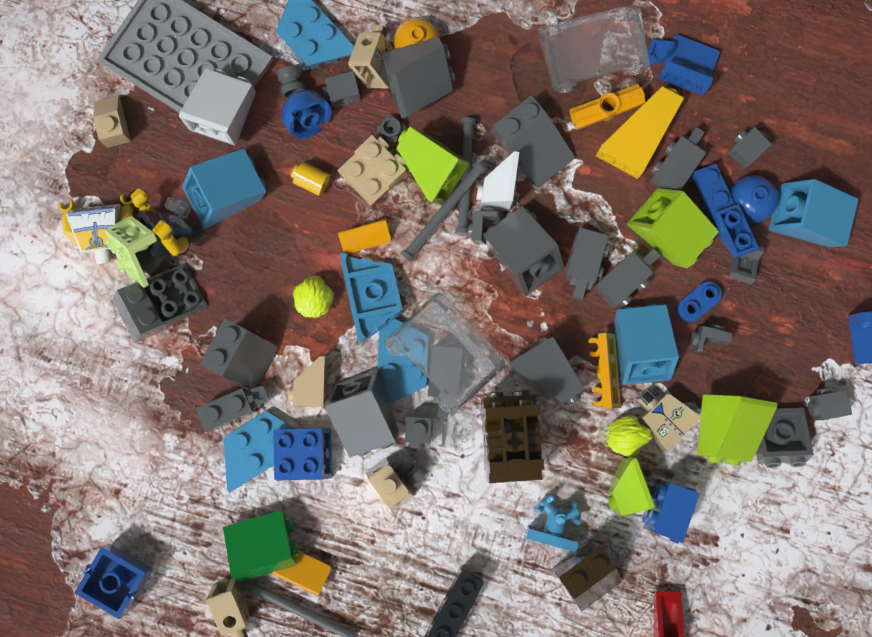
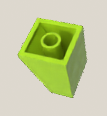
M409 127L408 130H404L400 135L397 150L427 200L432 203L444 204L471 163L427 133Z
M661 188L655 190L627 223L633 231L673 265L687 269L697 261L700 253L712 244L713 238L719 232L684 191Z
M703 395L697 455L707 456V462L723 464V459H725V464L741 466V461L752 462L777 409V403L741 396Z

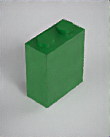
M280 510L223 527L230 573L237 582L297 566L296 557L299 556V550L296 541H292L291 532H294L291 517L287 518L284 512Z

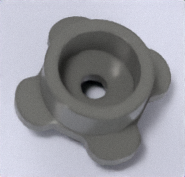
M387 115L382 124L377 126L376 131L378 135L386 137L389 143H395L399 134L405 130L404 123H399L393 115Z

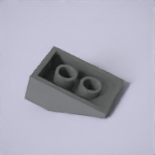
M532 95L493 125L492 135L509 155L514 151L519 152L518 166L537 189L575 159V156L547 113Z

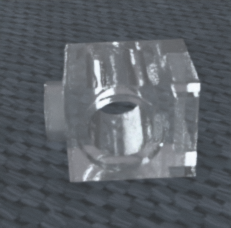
M432 421L431 447L462 448V443H467V428H462V422Z

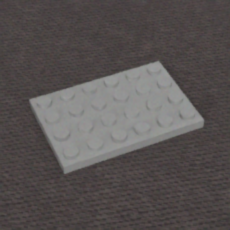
M138 0L97 59L100 64L180 113L205 68L212 71L214 68L226 72L229 77L235 79L237 76L246 78L251 81L255 88L274 60L268 53L182 0Z

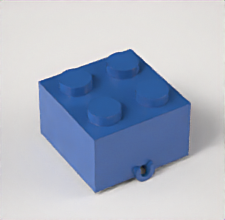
M659 480L658 485L654 484L650 494L655 508L644 511L642 517L643 528L668 537L670 541L677 544L679 542L683 543L700 493H697V490L687 487L686 489L676 484Z
M108 544L102 546L93 562L86 566L83 571L85 575L74 594L120 619L128 614L153 568L117 547Z

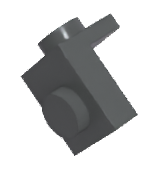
M483 207L481 211H473V223H469L468 236L472 238L471 240L475 245H485L483 234L486 233L487 221H501V215L494 208Z
M759 247L757 251L738 258L731 256L728 278L752 285L756 280L758 260L763 255L764 248Z
M718 325L699 327L696 331H693L690 339V345H693L692 352H702L705 340L721 345L729 344L732 333L725 332L726 328Z

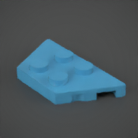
M288 0L276 28V33L308 69L318 67L322 63L329 64L337 62V59L351 56L354 48L353 44L312 0Z
M340 253L358 343L362 344L403 313L392 264L374 262L363 257L362 259L348 257L346 253Z
M394 319L379 330L377 369L381 373L390 403L425 388L427 384L428 336L397 319Z
M265 411L223 437L227 491L229 493L233 492L273 467V431L295 428L270 412Z

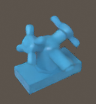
M548 494L534 508V511L538 514L543 510L548 514L544 530L540 531L527 527L524 537L576 553L579 543L575 540L564 538L563 533L566 520L573 518L574 524L580 525L582 522L577 503L570 500L568 501L569 509L555 508L550 503L555 499V496Z

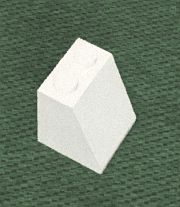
M205 68L181 109L179 117L190 131L236 146L256 91L251 81L246 78L237 76L235 79L229 77L226 72L214 68L212 71Z

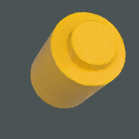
M304 161L300 165L296 164L291 173V177L294 178L293 184L318 196L324 193L331 176L329 173Z

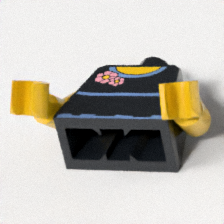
M138 188L131 195L134 205L140 211L138 221L154 232L157 239L156 242L147 248L152 257L186 254L190 243L200 240L201 234L198 227H189L180 215L156 212L149 203H145L149 196L142 189Z

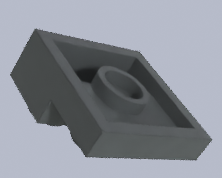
M804 408L776 409L756 452L758 464H765L766 468H776L781 466V463H790L791 467L806 465V462L812 458L814 453Z

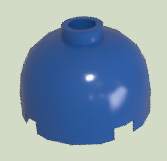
M306 89L290 95L283 104L281 111L285 128L293 137L296 136L300 140L311 138L322 131L318 127L324 121L328 124L332 114L331 106L320 94Z
M759 175L746 176L736 181L729 191L735 205L739 204L748 225H757L769 219L776 210L779 201L778 191L774 184L767 178Z

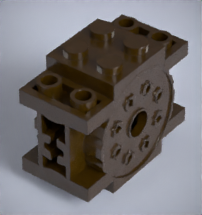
M529 390L511 392L512 396L503 397V392H489L486 394V398L481 399L480 417L482 420L485 458L484 470L486 471V481L488 483L543 480L542 470H545L544 459H542L538 419L540 404H537L536 394L529 395Z

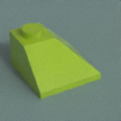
M622 458L608 489L610 497L607 498L611 511H616L617 515L624 516L655 508L637 458Z

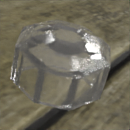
M168 197L164 205L167 210L183 218L187 217L191 210L184 200L177 197Z

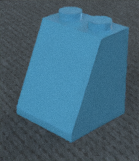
M245 149L190 167L182 185L203 229L261 201L266 193L265 182L256 173L254 161L251 156L247 155Z
M816 179L779 185V201L776 210L772 214L769 226L770 231L827 247L848 245L858 203L857 198Z
M650 304L645 307L617 309L614 326L622 385L671 380L679 356L667 306Z

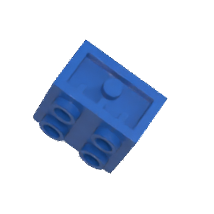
M675 35L672 41L676 43L677 47L672 55L664 61L658 79L703 96L713 81L711 74L720 52L688 38Z
M872 312L850 315L848 320L854 363L856 365L872 363Z
M331 428L278 429L273 431L274 480H324L332 478Z

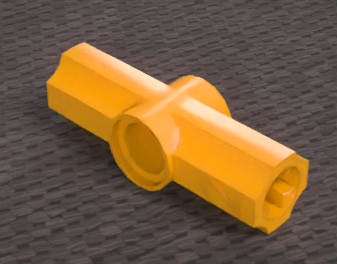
M638 84L615 93H605L599 99L569 110L573 126L576 130L600 121H609L616 115L643 106L646 103L645 94L642 87ZM609 103L613 110H604L602 104Z

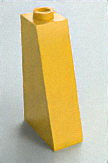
M662 86L601 145L596 157L638 179L644 172L684 98L676 90Z

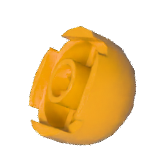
M411 18L398 26L393 37V49L435 37L440 39L437 28L431 22L423 18Z

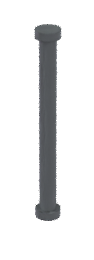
M464 117L461 119V124L463 125L462 157L471 163L473 126L476 125V119ZM471 164L463 174L461 182L471 171ZM470 188L459 201L458 228L455 230L457 235H468Z
M477 162L473 163L472 170L409 247L401 251L400 254L410 262L414 260L413 256L479 175H483L486 172Z
M252 578L245 580L241 586V591L246 592L247 590L341 637H354L357 630L353 627L349 629L251 581Z

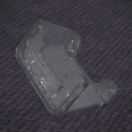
M629 5L620 6L537 28L553 90L559 91V93L573 91V86H576L579 81L618 71L628 72V75H637L643 72L642 69L650 67L641 8Z
M436 293L429 298L384 341L388 352L392 356L403 358L407 355L441 391L438 395V404L443 411L451 416L456 414L505 367V361L500 353L453 303L441 293Z

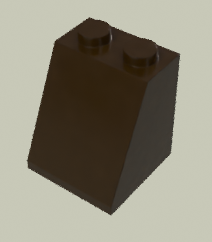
M593 540L551 569L581 612L622 583L614 563L604 549Z

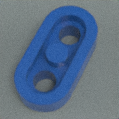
M704 282L677 304L676 313L679 319L687 323L698 320L720 301L722 295L720 287L713 282ZM706 290L712 291V298L706 296ZM688 305L694 307L693 314L687 311Z

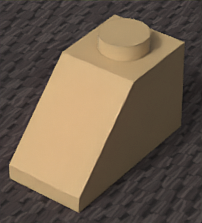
M116 95L95 101L93 119L99 141L107 148L131 142L120 96Z
M319 356L294 380L293 387H289V402H293L294 407L325 406L327 358L325 356Z

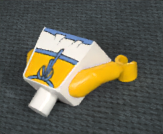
M125 194L120 196L123 204L122 207H120V204L78 209V206L72 200H69L70 206L68 209L62 202L58 205L59 210L64 213L62 215L63 233L75 246L79 247L81 252L94 251L97 264L111 262L109 247L106 243V240L109 238L105 229L129 216H133V208L136 206L133 200L125 202Z

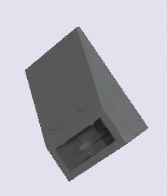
M185 263L146 278L149 285L145 288L136 282L118 289L112 299L134 343L156 335L207 307Z

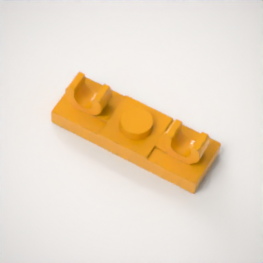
M601 333L598 334V338L588 340L589 343H597L598 350L590 352L589 355L600 357L599 365L597 366V376L600 379L602 388H593L592 392L601 393L602 399L599 402H593V405L603 406L604 409L621 408L615 334Z

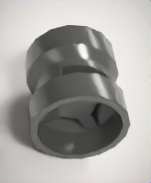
M286 66L276 72L278 80L283 85L281 87L283 97L288 98L297 91L305 90L304 82L300 81L302 74L299 66Z
M413 452L394 468L398 474L406 478V483L410 487L414 486L429 472L424 465L418 463L417 457ZM413 465L415 466L410 472H407Z

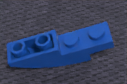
M717 164L694 171L692 177L701 195L700 202L710 222L719 231L717 235L734 258L757 251L759 247L739 204L735 205Z

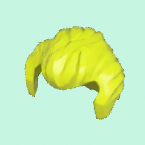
M319 275L309 276L294 289L295 308L298 313L305 317H320L328 312L334 299V293Z
M628 415L615 420L607 428L606 442L614 452L627 457H636L640 453V448L647 445L653 436L651 435L650 428H646L638 423L637 417Z

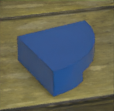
M652 39L644 61L647 65H653L666 60L675 51L676 43L674 41Z

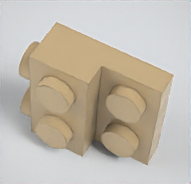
M373 135L354 151L355 154L337 170L342 178L371 207L406 175V169L404 168L406 163L398 154L392 156L387 151L389 145L381 137L376 139Z

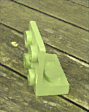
M129 216L105 229L109 238L106 240V243L111 252L115 253L118 258L115 262L119 270L123 274L127 273L133 283L138 282L145 288L149 284L135 253L147 249L157 239L154 232L134 217Z

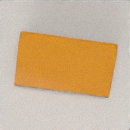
M385 220L339 232L338 234L343 251L346 254L391 242Z
M299 551V556L296 557L297 566L272 573L319 596L332 567Z

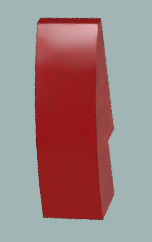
M655 591L653 637H684L681 591Z

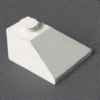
M514 151L485 177L483 185H478L476 200H481V208L489 207L495 210H510L514 196L519 152Z

